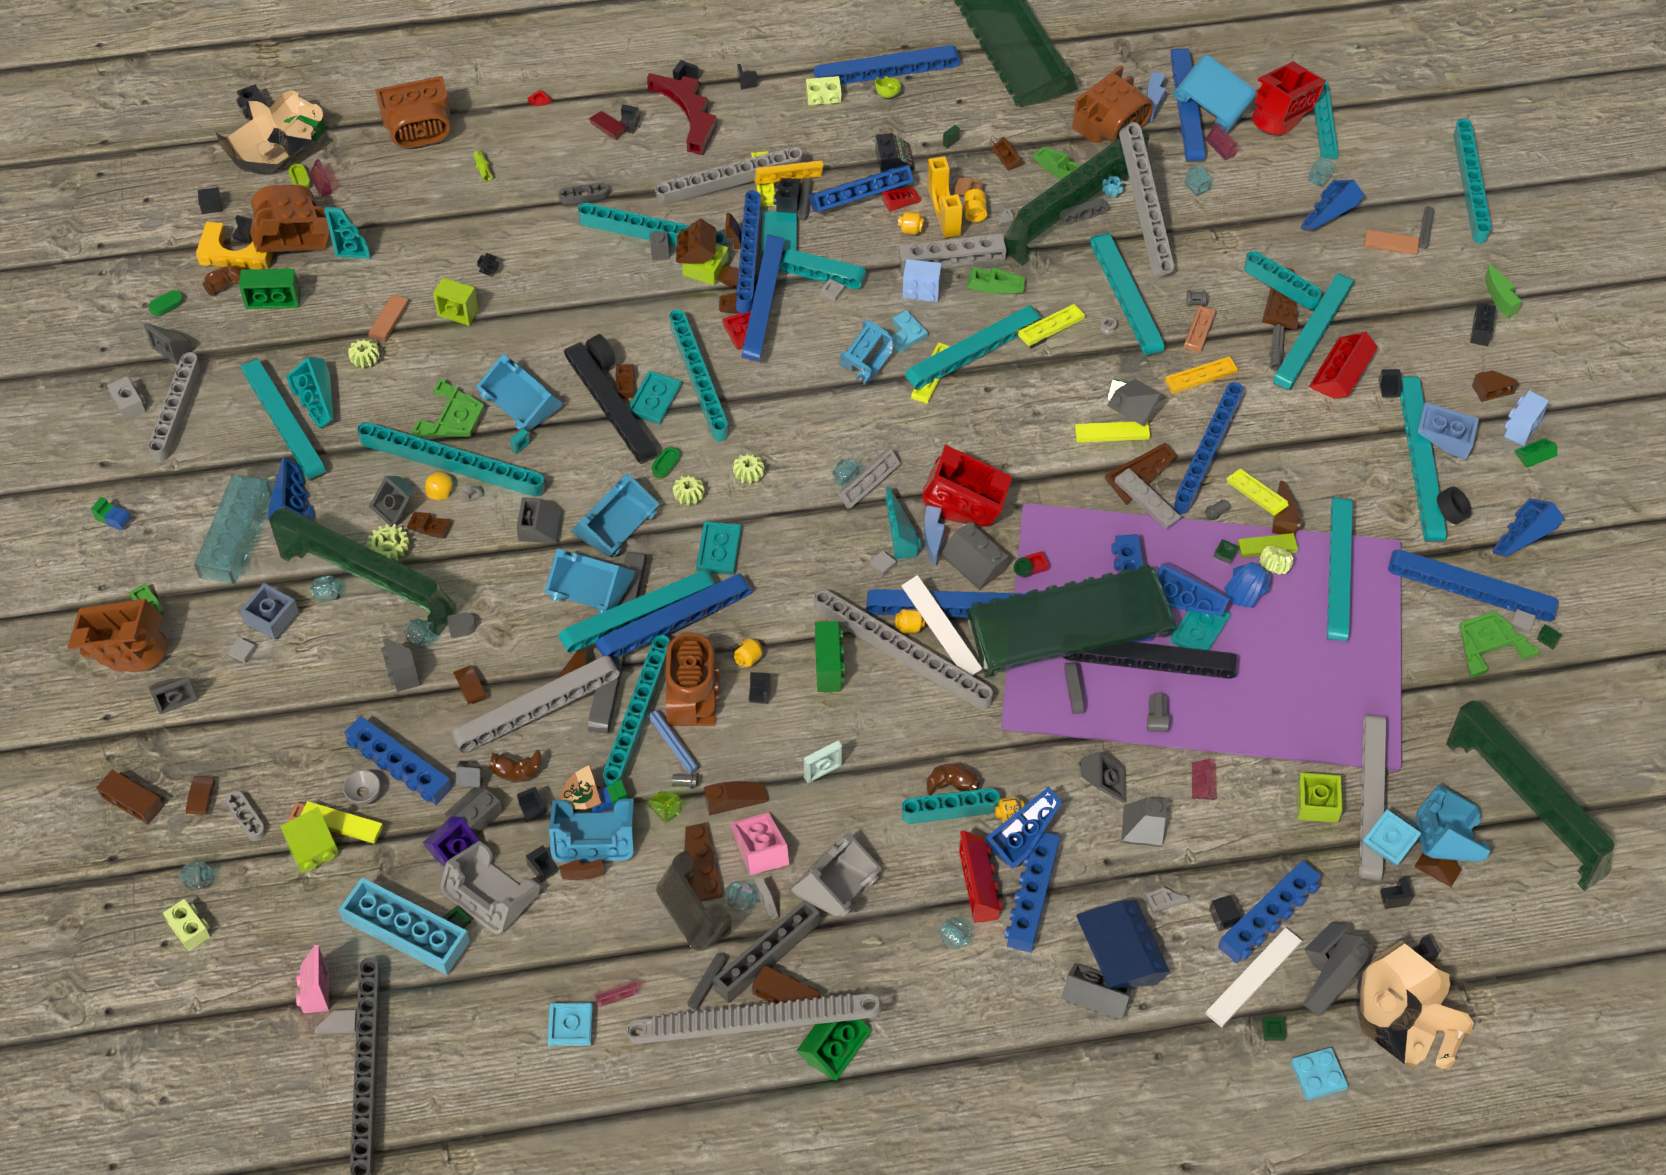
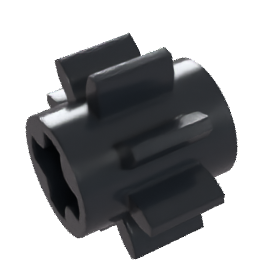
M486 253L485 256L481 255L477 261V267L480 268L479 272L488 276L491 273L494 274L499 267V262L496 261L497 256Z

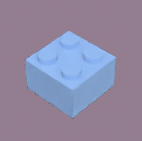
M906 259L903 275V298L938 302L942 263Z
M1530 390L1526 396L1522 395L1517 403L1518 407L1513 408L1509 414L1511 419L1507 421L1504 427L1507 429L1504 437L1525 446L1540 425L1549 400Z

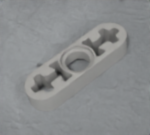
M230 792L226 797L229 810L250 840H261L266 832L263 823L241 792ZM233 800L239 801L241 807L238 808ZM242 813H251L248 819H240ZM251 824L258 830L257 833L252 831Z

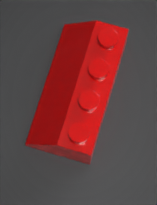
M1367 331L1339 337L1309 387L1333 399L1349 396L1378 348Z
M965 830L960 831L959 855L973 922L998 920L999 912L1002 911L1001 900L996 897V893H998L997 881L992 879L994 867L993 863H989L988 857H990L989 845H985L984 837Z

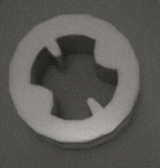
M1104 317L1101 320L1100 330L1105 334L1114 333L1117 321L1112 317Z

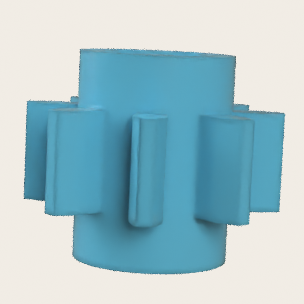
M1109 175L1108 179H1104L1102 182V191L1107 196L1116 197L1123 190V187H1121L1123 181H1120L1118 176L1111 177Z

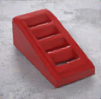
M914 188L882 192V201L889 212L921 202Z

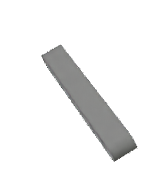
M192 352L185 353L180 359L148 444L153 460L158 463L166 461L170 455L201 371L198 358Z

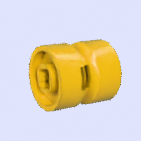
M979 189L967 191L964 194L965 218L971 222H980L987 217L986 194Z

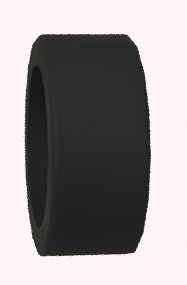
M598 334L586 340V349L601 371L615 364L613 350L602 335Z
M1452 486L1438 494V508L1450 523L1458 524L1470 517V503L1459 488Z

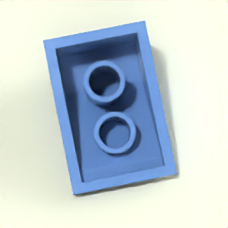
M1425 402L1417 432L1446 453L1467 459L1473 447L1479 418Z

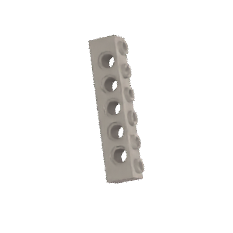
M1002 234L899 245L898 251L902 273H904L906 259L942 263L941 268L1005 261L1006 247Z

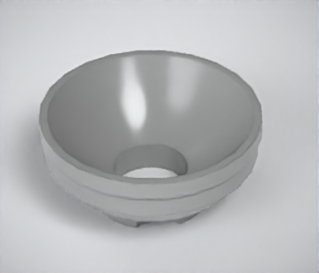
M367 770L351 773L343 783V793L346 799L355 805L371 803L378 797L380 792L378 777ZM361 789L369 790V794L365 797L357 795Z

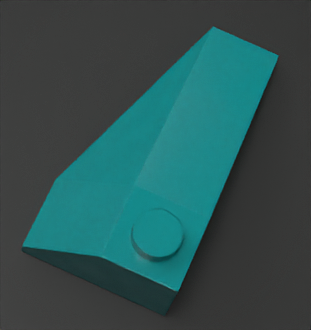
M325 207L324 211L335 256L370 259L371 254L368 243L344 209Z
M307 357L289 372L286 378L292 393L299 397L301 405L308 409L310 417L319 429H322L333 420L330 373L325 359Z
M886 487L885 498L894 558L917 557V550L921 549L920 538H916L915 529L891 488Z

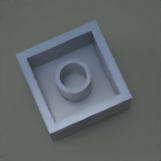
M263 583L242 607L240 613L246 625L275 640L298 614V608L295 599Z

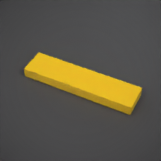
M813 161L756 168L754 181L755 184L779 182L780 178L803 179L821 177L823 162Z
M1229 356L1166 376L1164 381L1171 393L1174 394L1236 374L1238 368Z

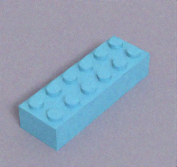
M361 877L338 910L343 922L445 975L449 974L470 943L467 930Z

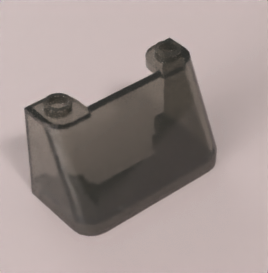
M685 850L673 859L658 882L656 891L659 899L690 947L696 951H702L731 934V916L720 904H713L707 908L703 906L689 884V878L693 876L694 861L689 852Z

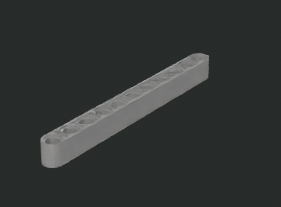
M820 589L815 592L814 609L817 613L831 621H838L839 626L974 707L986 710L991 706L993 692L985 683L830 591Z

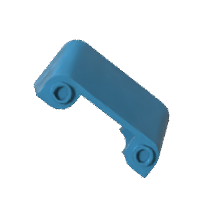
M1203 55L1176 88L1172 96L1181 102H1187L1192 98L1217 117L1215 120L1217 129L1227 135L1247 112L1256 97V91L1211 56Z
M504 353L476 386L480 391L479 395L486 401L492 400L516 422L514 426L520 431L524 428L529 432L559 410L564 404Z
M626 473L577 523L571 532L609 557L612 554L615 557L622 549L620 545L647 517L651 519L658 512L655 508L659 503Z
M557 548L544 593L550 594L551 599L561 602L563 598L597 608V613H602L618 605L634 579L636 571Z
M1438 784L1416 813V823L1418 831L1421 833L1420 841L1424 855L1436 859L1471 862L1486 860L1490 854L1489 845L1485 842H1476L1472 828L1481 821L1479 806Z
M634 798L616 801L614 812L574 813L570 802L552 800L549 824L552 858L558 862H572L579 859V862L595 861L600 858L601 861H624L630 859L634 848Z

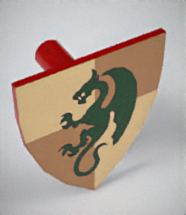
M590 765L574 773L561 791L559 800L570 802L574 809H589L602 804L598 791L601 787L596 785Z

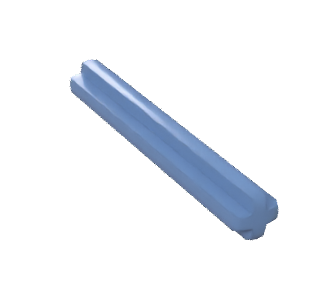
M657 710L649 714L650 720L687 772L690 774L698 769L697 764Z

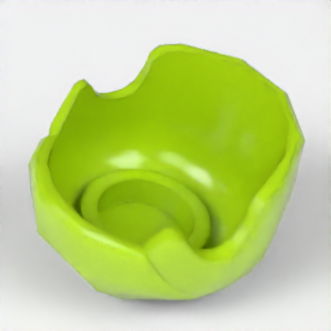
M885 76L883 80H880L877 77L875 89L882 98H892L900 92L901 84L895 78Z

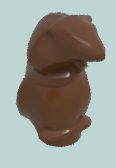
M239 265L225 266L207 274L204 278L205 282L202 283L206 292L209 295L215 296L216 292L225 290L229 283L239 284L240 273L243 268Z
M536 750L531 758L526 757L522 761H515L510 756L492 753L488 768L492 769V773L506 781L516 783L530 780L535 777L537 771L541 768L540 750Z
M956 763L939 765L934 768L931 775L927 778V793L931 796L936 788L941 789L946 785H952L959 791L978 790L980 779H977V774L962 765Z

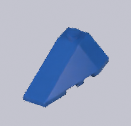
M1354 179L1333 180L1320 195L1321 201L1315 203V210L1308 214L1300 228L1302 230H1313L1357 206L1365 194Z
M285 457L282 458L269 504L268 519L284 528L311 525L313 523V507L307 501L309 495L303 488L304 478L300 466Z
M1529 498L1516 512V520L1514 523H1509L1507 527L1509 531L1501 536L1492 552L1495 555L1506 557L1551 533L1559 527L1565 518L1554 502Z
M1169 562L1161 564L1148 592L1149 600L1162 607L1217 616L1223 615L1230 600L1229 597Z
M1047 787L985 838V843L989 845V848L997 858L1011 869H1014L1029 856L1061 805V800L1050 787Z

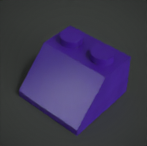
M451 816L422 843L431 855L445 867L448 860L477 843L479 839L463 818Z

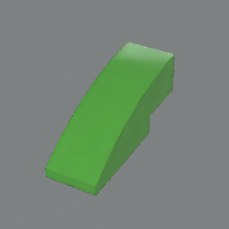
M1045 146L1032 155L1048 172L1072 186L1085 177L1083 166L1071 162L1069 155Z
M1490 264L1485 274L1487 289L1499 310L1507 318H1510L1519 312L1522 300L1513 293L1515 286Z
M973 266L968 274L967 288L998 294L1023 293L1025 277L994 267L987 271Z

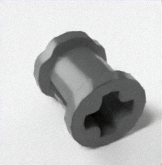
M1187 290L1186 305L1199 304L1205 306L1206 291L1191 292V290Z

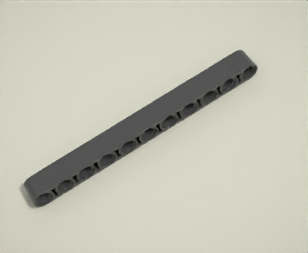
M626 553L623 568L636 572L634 579L617 606L639 597L646 567V554ZM626 654L613 659L619 671L618 678L595 690L588 721V731L608 734L610 731Z
M365 958L359 965L350 1156L351 1175H357L360 1170H367L364 1175H373L381 993V971L378 962L374 958ZM368 969H374L372 972L366 973ZM368 988H374L371 992H365ZM369 1007L373 1008L369 1012H364V1010ZM367 1027H372L370 1031H363ZM366 1047H371L367 1052L362 1051ZM371 1067L367 1072H362L363 1068ZM364 1087H370L367 1092H360ZM369 1108L367 1112L360 1113L361 1109ZM368 1128L367 1132L359 1134L361 1129ZM361 1149H367L365 1154L358 1155Z

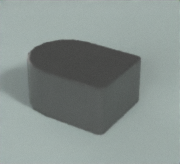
M470 613L447 616L451 638L470 635L476 629L474 617Z

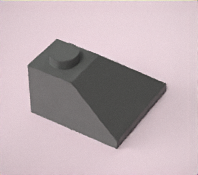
M144 324L151 348L174 364L178 365L182 355L192 352L191 342L186 336H181L175 331L155 325Z
M1134 379L1116 389L1107 406L1145 426L1162 394Z
M385 476L369 507L391 527L394 524L397 526L412 498V486L401 476Z
M189 677L167 679L149 686L150 693L160 715L198 701Z
M1100 751L1081 759L1080 772L1082 778L1118 801L1126 802L1125 766Z
M1144 798L1124 805L1121 843L1162 847L1167 800Z

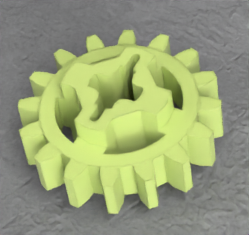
M386 524L385 528L378 526L379 531L373 530V536H368V549L370 555H374L375 560L380 557L381 562L388 559L390 563L392 558L399 560L398 556L404 557V551L409 550L408 545L410 542L407 532H403L402 527L397 529L396 524L392 527Z

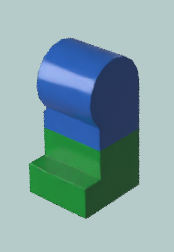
M100 497L91 508L95 520L118 530H122L131 519L127 511L108 503L107 499Z
M622 780L615 781L614 785L598 789L602 804L592 807L591 810L594 813L614 809L616 801L627 799Z

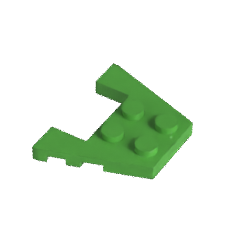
M440 378L434 388V395L449 398L436 424L418 419L412 430V435L416 437H471L485 409L484 404L468 394H463L458 391L457 387L454 385L450 386L446 383V380Z
M1496 611L1460 623L1459 629L1471 678L1485 674L1488 671V667L1480 655L1509 645L1515 647L1522 660L1539 655L1540 650L1536 646H1531L1527 642L1528 639L1515 632L1513 626Z

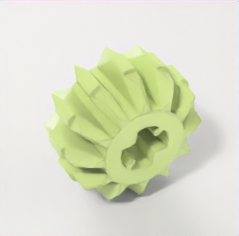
M365 338L363 341L357 339L356 343H351V348L348 351L350 361L354 363L356 368L359 366L363 369L365 366L371 367L372 363L377 364V359L380 356L378 345L372 339L368 341Z
M748 453L745 456L739 455L738 459H735L733 473L737 480H741L742 484L746 481L749 484L752 481L758 483L759 478L763 477L764 464L761 457H756L755 453L751 456Z
M689 474L686 478L681 476L680 480H675V485L673 486L674 498L681 505L687 503L688 506L690 503L696 505L697 500L702 501L705 493L702 480H698L697 476L691 478Z
M1274 545L1272 547L1266 546L1261 553L1259 562L1267 571L1280 575L1281 573L1286 574L1292 567L1293 557L1286 549Z

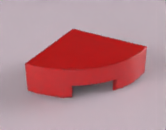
M542 90L535 92L527 98L529 103L537 106L551 103V98Z

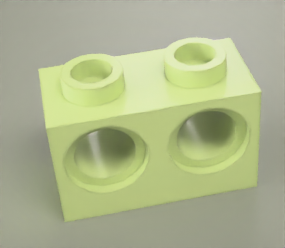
M839 76L806 79L808 105L841 103Z
M183 899L163 912V915L186 949L190 951L210 938L207 931L210 927L204 918L199 919L197 917L199 912L192 903L188 905L186 900ZM198 929L195 933H190L192 930Z

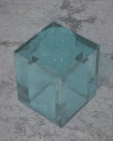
M1319 157L1310 169L1308 181L1323 188L1333 176L1335 163Z
M1200 165L1187 171L1185 185L1196 196H1199L1211 190L1213 178Z

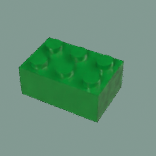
M295 268L241 270L239 288L245 309L299 308L301 291Z
M838 621L815 622L817 692H841V684H845L843 629H839Z

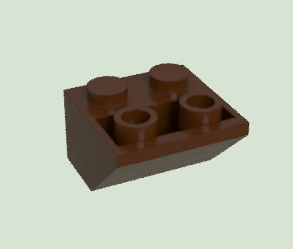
M700 218L677 234V263H705L716 255V228Z

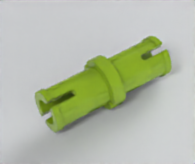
M479 150L480 155L478 151H475L473 157L476 161V168L484 182H487L486 177L490 181L493 176L489 169V162L485 159L482 150Z

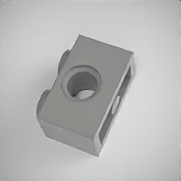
M127 376L107 385L110 395L125 421L145 413L143 405L146 402L142 394H137L139 390L135 382H130Z

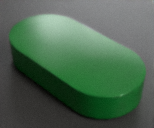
M177 290L169 291L149 303L150 313L154 316H161L179 307L183 303V297Z
M667 447L661 452L652 464V474L656 478H665L671 473L680 461L679 450L675 447Z

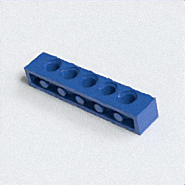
M902 165L818 191L808 196L812 210L819 212L912 183L914 180L910 166Z
M1138 534L1116 535L1114 543H1111L1112 555L1115 554L1116 558L1114 559V570H1118L1116 584L1121 589L1119 591V602H1123L1121 616L1126 621L1124 623V634L1128 635L1130 642L1152 641L1154 626Z
M362 716L344 732L346 743L349 747L358 749L366 759L375 761L381 770L386 769L395 780L403 781L408 789L420 793V796L426 802L431 801L437 805L451 791L450 778Z
M1043 832L1030 855L1024 860L1023 866L1026 867L1025 873L1021 872L1019 884L1022 887L1020 891L1016 890L1014 902L1017 903L1016 909H1011L1009 920L1012 921L1011 927L1007 926L1004 937L1008 939L1007 947L1032 953L1059 846V835ZM1038 853H1042V854H1044L1045 856L1041 857V856H1038L1037 854H1038ZM1033 871H1038L1040 874H1034ZM1028 889H1034L1036 892H1029ZM1023 907H1030L1031 910H1025ZM1018 925H1025L1027 928L1022 929Z
M1302 860L1220 939L1218 948L1235 963L1240 962L1242 959L1246 960L1252 954V949L1255 946L1260 947L1264 943L1267 934H1273L1279 928V923L1283 919L1286 921L1291 917L1296 906L1300 908L1306 902V897L1310 893L1313 895L1321 886L1319 884L1321 875ZM1295 885L1301 886L1302 889L1296 888ZM1281 898H1286L1289 902H1285ZM1267 911H1272L1276 915H1271ZM1254 924H1259L1262 928H1257ZM1245 937L1249 941H1243L1240 938Z

